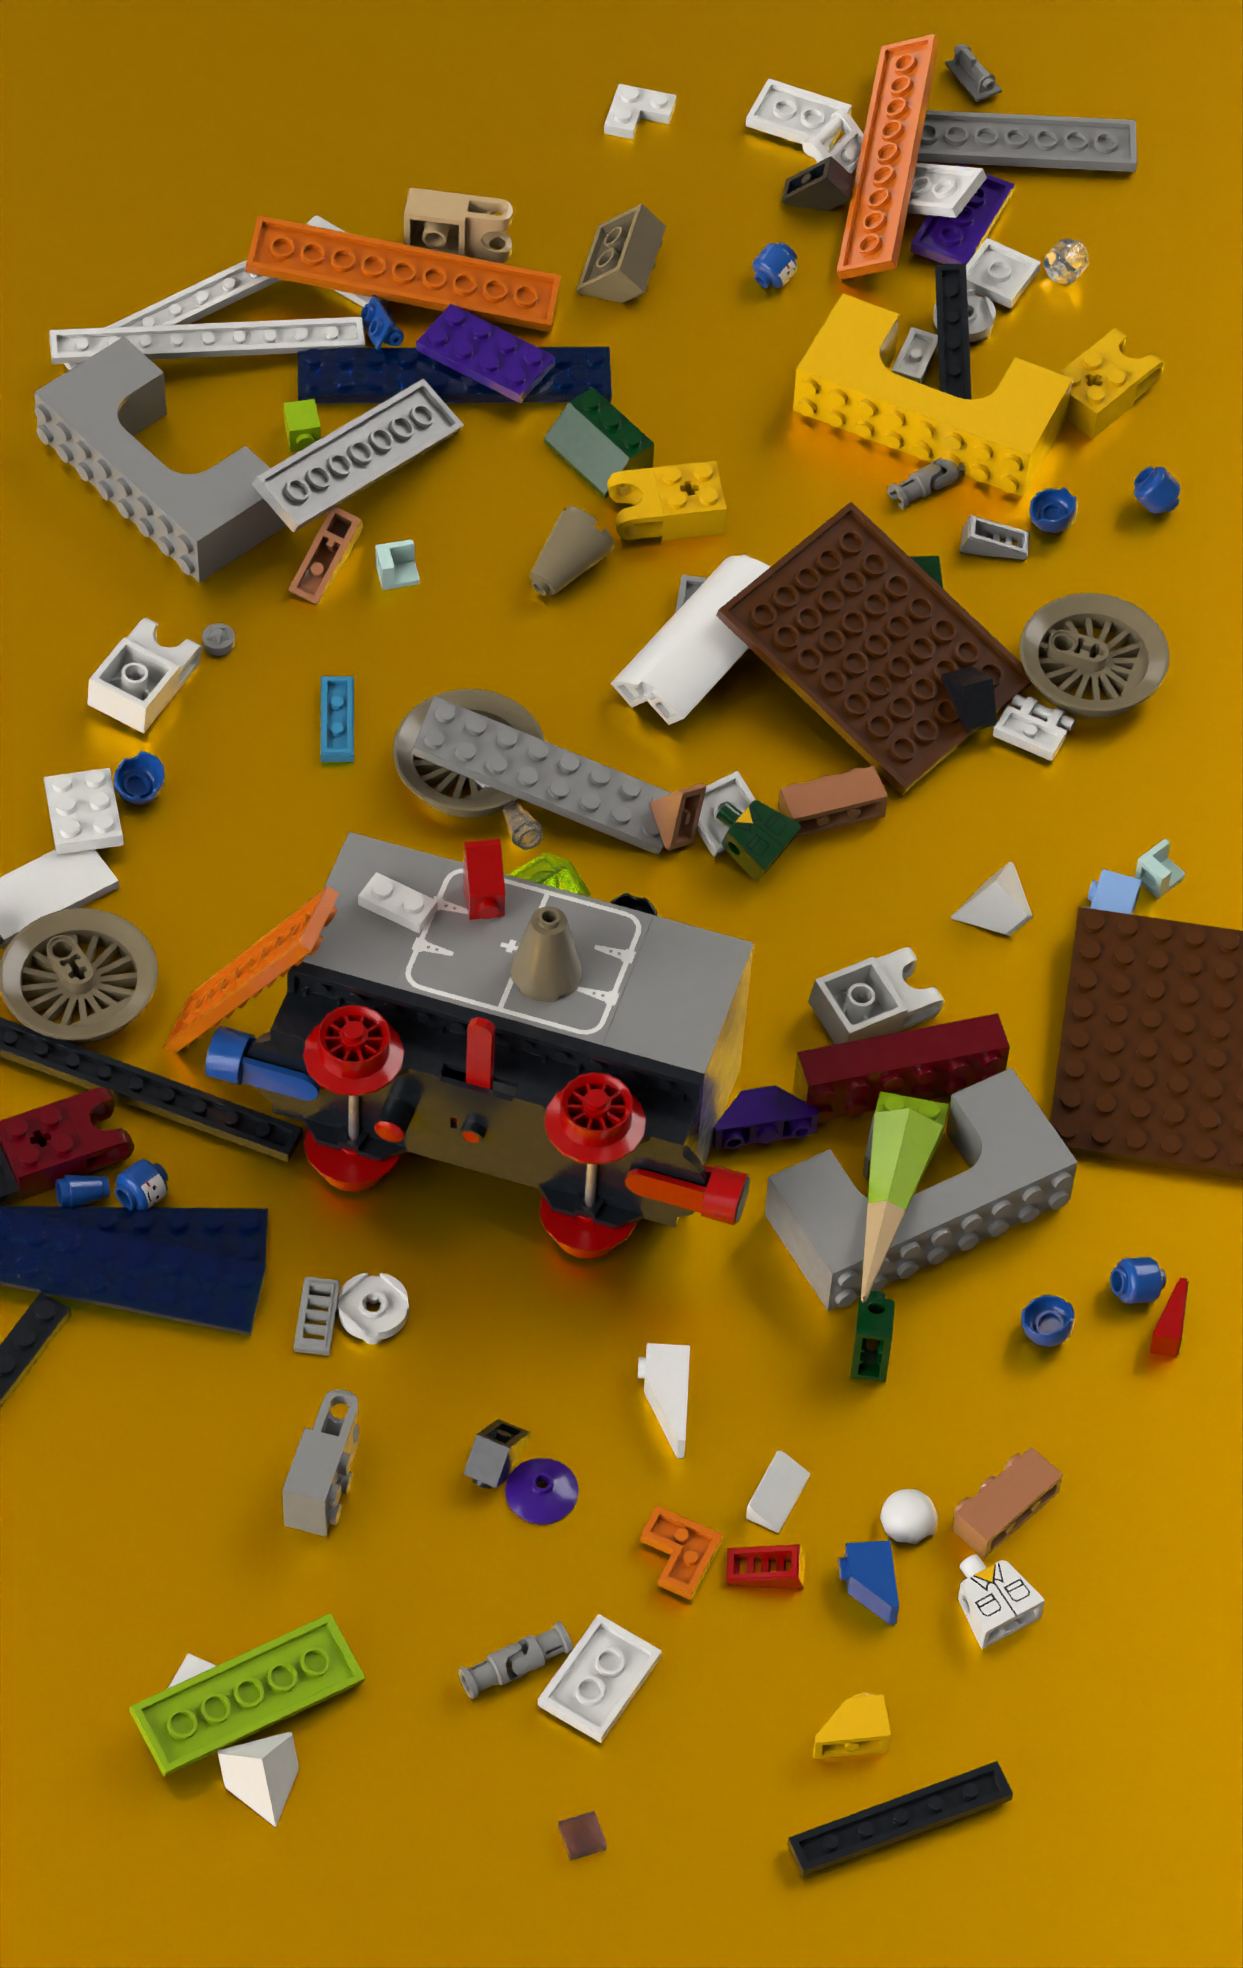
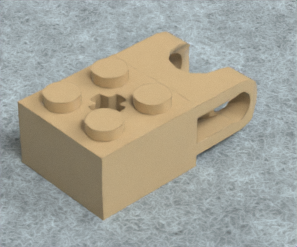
M410 187L404 211V244L504 263L512 254L511 237L503 231L511 224L513 208L507 200ZM497 212L502 213L500 216L491 215ZM491 246H500L502 249L496 250Z

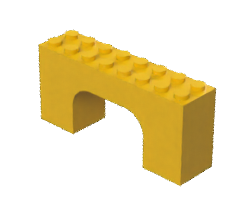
M842 293L796 369L793 411L852 432L860 437L884 444L889 448L913 455L921 460L932 463L942 457V459L952 461L957 468L962 463L965 466L963 470H966L963 475L1023 497L1067 420L1073 378L1015 357L993 393L980 399L955 397L888 370L895 357L900 314Z

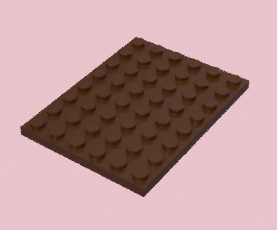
M852 502L847 504L723 605L716 615L872 766H875V769L902 795L978 731L966 733L943 683L942 674L973 666L993 678L996 714L1006 707L1015 695H1020L1032 684L1023 669L1022 663Z
M1079 907L1050 1123L1072 1154L1243 1180V931Z

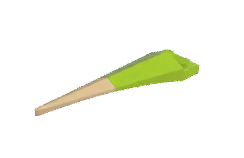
M880 1091L872 1130L861 1301L863 1303L867 1301L905 1212L942 1140L949 1104Z

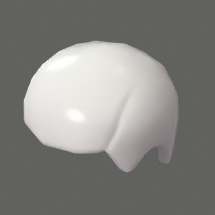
M901 1489L886 1499L880 1519L885 1533L895 1541L918 1544L926 1536H933L935 1534L938 1514L931 1498L916 1489Z

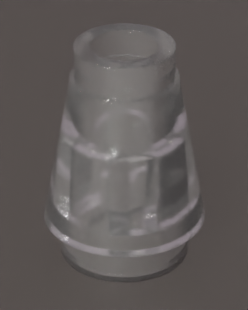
M518 802L506 805L503 809V815L513 844L524 850L536 847L543 838L542 825Z

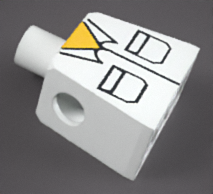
M975 1554L966 1558L960 1564V1569L967 1579L960 1584L959 1603L982 1649L1041 1618L1045 1600L1007 1561L1001 1560L987 1568L980 1557Z

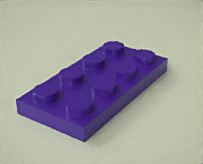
M986 174V180L957 218L932 215L926 217L911 242L910 252L945 265H967L985 241L1012 196L1015 184Z
M450 304L416 341L417 351L518 403H521L555 365L554 355L453 304Z

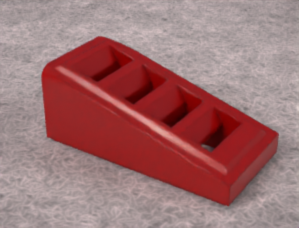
M1180 1277L1158 1321L1150 1345V1353L1171 1357H1176L1179 1354L1189 1283L1187 1278Z
M800 1544L727 1548V1585L783 1589L804 1588L805 1555ZM740 1559L746 1560V1573H740ZM755 1560L761 1561V1572L755 1573ZM771 1561L776 1562V1572H770ZM786 1562L792 1563L791 1571H786Z

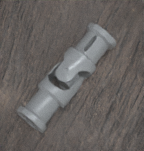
M941 457L911 473L907 480L888 486L887 493L893 500L897 498L901 500L898 505L903 510L912 501L920 497L926 498L930 496L931 488L940 490L956 482L958 477L965 473L966 470H963L965 466L960 463L957 468L952 461L942 459Z
M558 1621L553 1624L552 1629L535 1637L529 1635L515 1644L499 1649L487 1655L485 1661L468 1669L465 1666L459 1668V1678L468 1696L474 1699L478 1697V1692L495 1684L502 1686L530 1670L544 1666L545 1660L562 1652L565 1654L571 1653L573 1645L565 1627Z

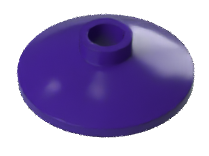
M549 1458L530 1459L518 1465L509 1475L505 1488L506 1500L510 1509L522 1520L540 1525L552 1524L568 1516L577 1503L579 1492L578 1483L572 1471L561 1462ZM537 1483L549 1484L545 1488H539L538 1486H536Z

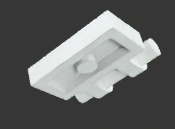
M1017 694L1014 696L1011 706L1008 705L995 725L993 736L1049 761H1053L1066 739L1067 730L1072 731L1076 719L1065 715V711L1059 708L1053 710L1039 704V700L1031 696L1025 698Z

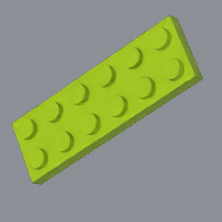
M330 1613L131 1705L129 1711L163 1777L216 1753L217 1750L233 1745L362 1684L365 1676Z

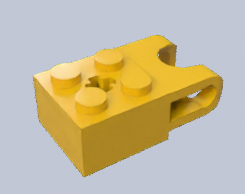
M1116 328L1107 333L1059 372L1073 378L1067 420L1091 438L1096 437L1134 405V401L1161 378L1164 361L1151 353L1140 359H1131L1124 356L1125 343L1128 336Z
M716 461L625 470L613 473L608 479L607 487L611 499L616 503L634 505L622 509L617 515L615 525L617 533L622 539L632 540L661 536L663 541L725 534L727 507Z

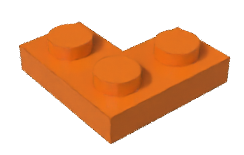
M656 1505L640 1535V1542L671 1555L658 1578V1586L692 1600L722 1543L723 1534Z

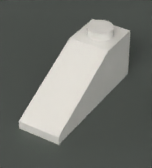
M647 1343L646 1357H639L638 1378L645 1379L644 1394L676 1457L684 1458L690 1346Z

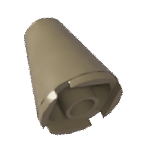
M569 506L568 509L565 508L561 511L530 572L532 587L542 595H555L608 556L615 548L614 540L606 529L600 532L594 526L597 520L582 509Z
M550 906L539 908L532 914L510 967V977L519 987V991L524 996L535 1001L553 1002L559 1000V996L568 992L569 995L572 994L580 984L582 976V964L567 917L560 909Z

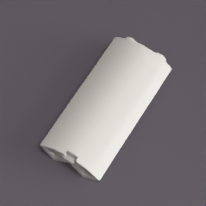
M748 555L726 558L610 684L631 707L648 701L668 725L684 719L749 648L716 616L718 610L768 570L770 566Z

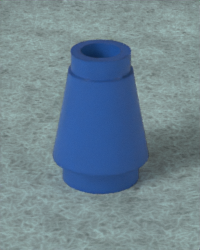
M64 1175L63 1179L56 1180L55 1189L58 1204L60 1207H68L69 1210L110 1196L109 1181L106 1176Z

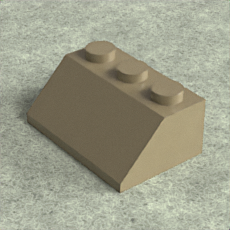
M643 204L600 224L576 291L581 295L620 303L643 295L648 288L647 283L651 271L655 267V259L663 243L662 238L666 226Z

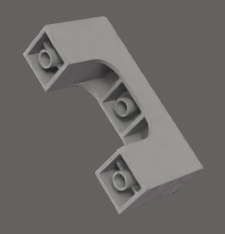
M125 337L120 338L34 392L36 405L34 411L38 424L36 431L40 440L44 444L52 446L62 461L65 463L69 462L77 469L78 474L84 481H90L105 500L109 499L117 506L118 511L124 518H130L145 537H150L157 543L164 555H170L186 575L190 574L199 583L287 526L251 485L257 476L271 468L248 447L244 446L204 472L182 474L166 467L133 437L167 415L164 372Z
M1012 1068L952 1094L946 1134L970 1169L913 1195L871 1291H880L888 1283L896 1279L909 1278L922 1267L929 1264H939L949 1255L959 1250L967 1251L985 1238L1000 1236L1009 1227L1020 1222L1028 1223L1034 1220L1040 1213L1051 1208H1061L1070 1200L1078 1162ZM830 1149L769 1176L765 1205V1216L827 1311L838 1306H848L857 1297L861 1296L868 1198L857 1190Z

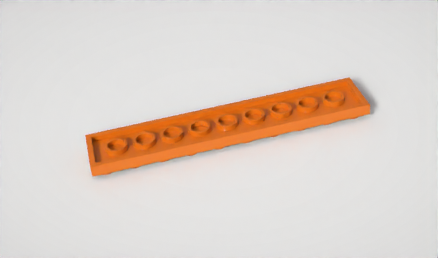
M935 34L881 46L836 271L841 280L897 268L940 43Z
M260 215L257 216L245 270L247 273L368 297L375 295L378 299L445 311L450 304H453L484 320L550 332L561 280V275Z
M329 886L325 887L190 992L163 1048L175 1053L184 1047L190 1048L197 1037L202 1039L209 1028L215 1029L224 1017L230 1018L237 1007L242 1009L250 997L256 998L265 986L270 988L279 975L284 977L293 965L299 966L307 954L312 956L323 941V937L320 936L323 926H328L337 912L334 904L340 893Z

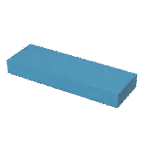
M354 676L321 677V762H354Z

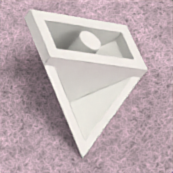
M1009 862L990 877L950 918L1008 936L1033 918L1014 863Z
M291 1731L217 1750L225 1788L274 1827L278 1824L299 1770Z

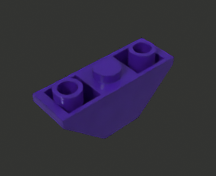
M776 1085L742 1090L715 1124L714 1149H735L746 1144L759 1142L767 1144L777 1139L803 1138L817 1133L818 1110L812 1105H806L805 1101Z

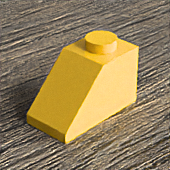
M864 1692L846 1698L815 1735L813 1758L823 1759L888 1752L891 1731L884 1694L873 1695L872 1693Z

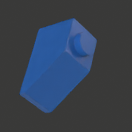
M890 1540L846 1543L844 1557L838 1558V1571L840 1580H846L848 1594L888 1624H896L899 1602Z

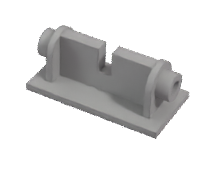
M957 45L954 49V59L945 62V65L976 102L1002 92V89L995 82L994 75L988 73L982 64L977 61L976 57L971 53V48L968 45Z

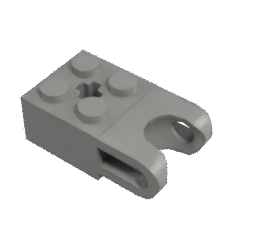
M340 1389L329 1391L322 1401L313 1429H304L282 1490L284 1526L327 1537L330 1525H337L342 1509V1503H339L342 1493L347 1494L349 1492L353 1478V1472L349 1470L359 1445V1426L356 1423L359 1406L358 1398L353 1393ZM339 1403L347 1405L349 1409L344 1419L333 1417L331 1413L332 1406Z

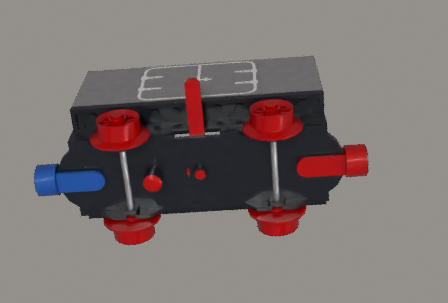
M349 832L325 884V887L329 886L340 893L334 904L337 912L330 924L326 927L323 926L320 932L323 941L318 950L312 956L307 954L299 966L293 965L287 973V993L270 1032L262 1034L256 1039L253 1034L220 1026L215 1031L209 1044L205 1060L206 1076L237 1085L244 1083L254 1086L259 1093L272 1102V1113L303 1121L308 1128L304 1148L309 1163L330 1185L341 1190L357 1192L370 1189L392 1171L401 1158L402 1153L412 1152L538 1188L542 1193L539 1214L546 1232L565 1252L578 1258L587 1259L602 1257L613 1251L617 1245L628 1239L636 1227L637 1221L643 1218L676 1227L680 1217L699 1212L703 1217L735 1226L745 1206L750 1185L749 1174L718 1165L710 1167L705 1165V1162L713 1144L715 1124L724 1114L741 1067L754 948L753 942L504 874L506 894L505 916L492 919L469 920L463 890V862ZM376 872L438 901V910L420 934L358 905V895ZM547 906L558 908L566 915L582 964L581 982L575 992L570 995L568 992L559 996V1000L553 1002L535 1001L524 996L510 977L511 961L532 914L537 909Z

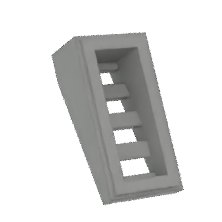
M970 515L962 529L960 552L972 555L1026 560L1030 532ZM1012 540L1017 541V546L1012 545Z
M305 1277L294 1352L330 1355L340 1293V1282L338 1280ZM309 1307L328 1308V1311L309 1309ZM307 1321L326 1323V1326L308 1324ZM304 1334L322 1335L324 1340L304 1338Z

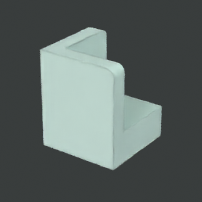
M412 539L375 545L376 569L382 590L420 583L415 563V545Z
M1167 839L1162 840L1138 858L1134 877L1141 879V885L1157 899L1185 878V872L1168 858L1171 843Z

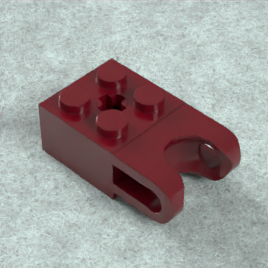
M107 1088L92 1089L0 1121V1145L19 1186L22 1200L55 1189L56 1180L63 1179L64 1175L88 1176L90 1172L122 1162L132 1155L135 1145L126 1130L118 1128L104 1131L95 1127V1125L110 1118L114 1112L115 1101Z

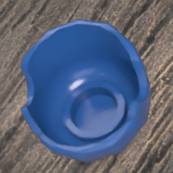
M1050 488L1040 491L1031 500L1030 518L1034 525L1044 532L1054 534L1067 530L1077 517L1076 496L1073 497L1069 493L1067 488L1059 490Z
M144 751L139 752L135 757L124 758L114 774L115 790L126 802L136 805L150 803L158 798L165 786V767L157 756Z
M1043 1295L1033 1299L1022 1310L1021 1324L1026 1336L1035 1344L1046 1347L1062 1344L1071 1336L1075 1326L1074 1310L1070 1303L1058 1296Z

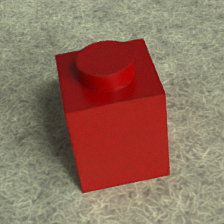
M500 839L464 842L463 890L469 920L492 919L505 916L506 894Z

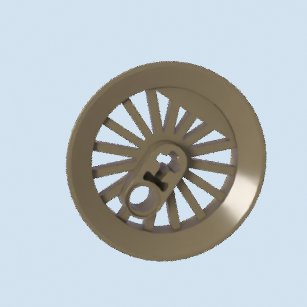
M1073 594L1049 602L1031 616L1023 629L1020 639V659L1030 681L1052 705L1080 717L1106 718L1130 710L1135 705L1149 698L1160 687L1169 666L1168 643L1158 624L1136 605L1104 594ZM1076 628H1084L1085 635L1079 634ZM1093 628L1102 629L1099 639L1094 638ZM1109 632L1117 634L1107 645L1105 644ZM1127 641L1131 643V645L1120 648ZM1063 682L1059 687L1055 686V684ZM1090 682L1092 700L1082 699ZM1080 683L1075 696L1068 694ZM1099 687L1108 700H1100Z
M478 689L452 690L435 695L545 741L543 732L531 713L506 696ZM434 696L418 704L404 717L396 731L393 743L395 767L404 784L429 806L448 815L473 818L497 813L519 799L493 787L485 786L484 789L477 791L476 781L427 760L414 761L417 756L412 755L411 751ZM428 773V774H426V775H424V776H422V777H420V775H419V774ZM467 780H469L471 795L461 799ZM440 783L435 789L431 788V786ZM456 785L453 796H446V794Z
M67 909L38 918L16 934L7 946L0 962V991L11 1013L33 1031L72 1044H86L104 1040L124 1029L147 1007L155 992L158 978L156 955L145 935L124 918L96 909ZM78 944H89L86 955ZM99 946H102V947L107 948V949L94 961V958H95V956H96L98 947H99ZM118 954L123 957L109 964ZM35 964L45 971L31 969V967ZM131 968L134 970L133 973L121 974ZM28 981L37 984L23 985V982ZM136 986L135 990H130V989H125V988H123V987ZM29 998H37V999H35V1000H33V1001H31V1002H28V1003H27L26 1000H25V999H29ZM79 1004L80 1020L71 1024ZM86 1004L93 1013L90 1016H87ZM49 1008L42 1016H40L39 1014H37V1013H39V1012H41V1011H43V1010ZM65 1010L61 1023H54L53 1021Z

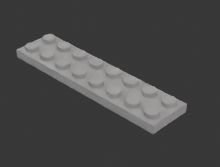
M927 110L917 162L1136 172V120Z
M423 378L257 476L251 485L294 533L327 513L333 507H337L459 433L464 424Z
M434 696L412 748V755L659 855L664 843L649 803L669 795L671 792Z

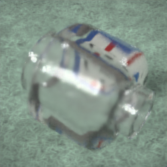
M1059 240L1044 256L1043 264L1048 277L1060 284L1067 285L1073 283L1087 269L1089 264L1085 246L1077 240Z

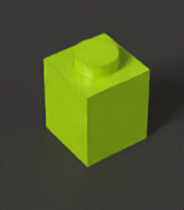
M315 399L283 403L284 425L290 452L301 451L321 439V426Z

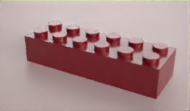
M996 1013L797 1052L793 1092L797 1098L805 1101L806 1105H812L817 1108L819 1114L818 1123H824L833 1118L843 1116L855 1117L865 1112L876 1110L880 1091L929 1101L940 1097H951L952 1094L1005 1071L1010 1046L1000 1017Z

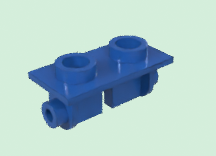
M373 295L370 302L361 311L360 317H362L365 331L378 350L382 343L399 346L404 339L403 332L395 327L396 324L391 317L389 309L382 306L377 296Z

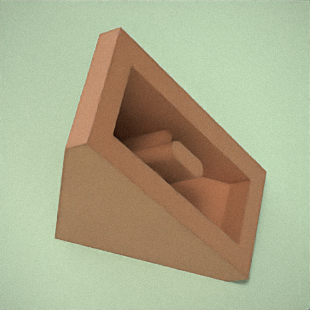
M703 783L678 790L649 803L664 846L669 851L694 843L707 788Z

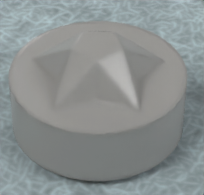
M222 623L209 625L202 633L203 648L207 653L214 656L230 653L235 646L233 629Z

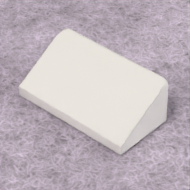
M778 1450L747 1506L746 1519L780 1533L811 1473L786 1453Z

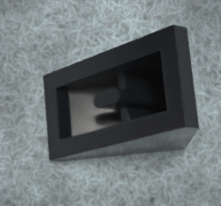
M973 666L942 674L943 683L966 733L996 725L997 714L993 678Z

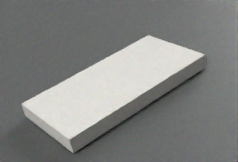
M55 849L0 877V935L5 941L0 946L3 948L8 945L17 933L40 917L61 910L80 908L119 888V880L95 849L59 855L56 854Z

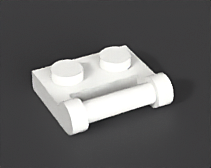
M838 108L831 115V120L814 137H809L802 147L804 152L814 157L817 163L832 156L851 174L858 166L864 133L846 110ZM841 128L845 134L827 151L823 144Z

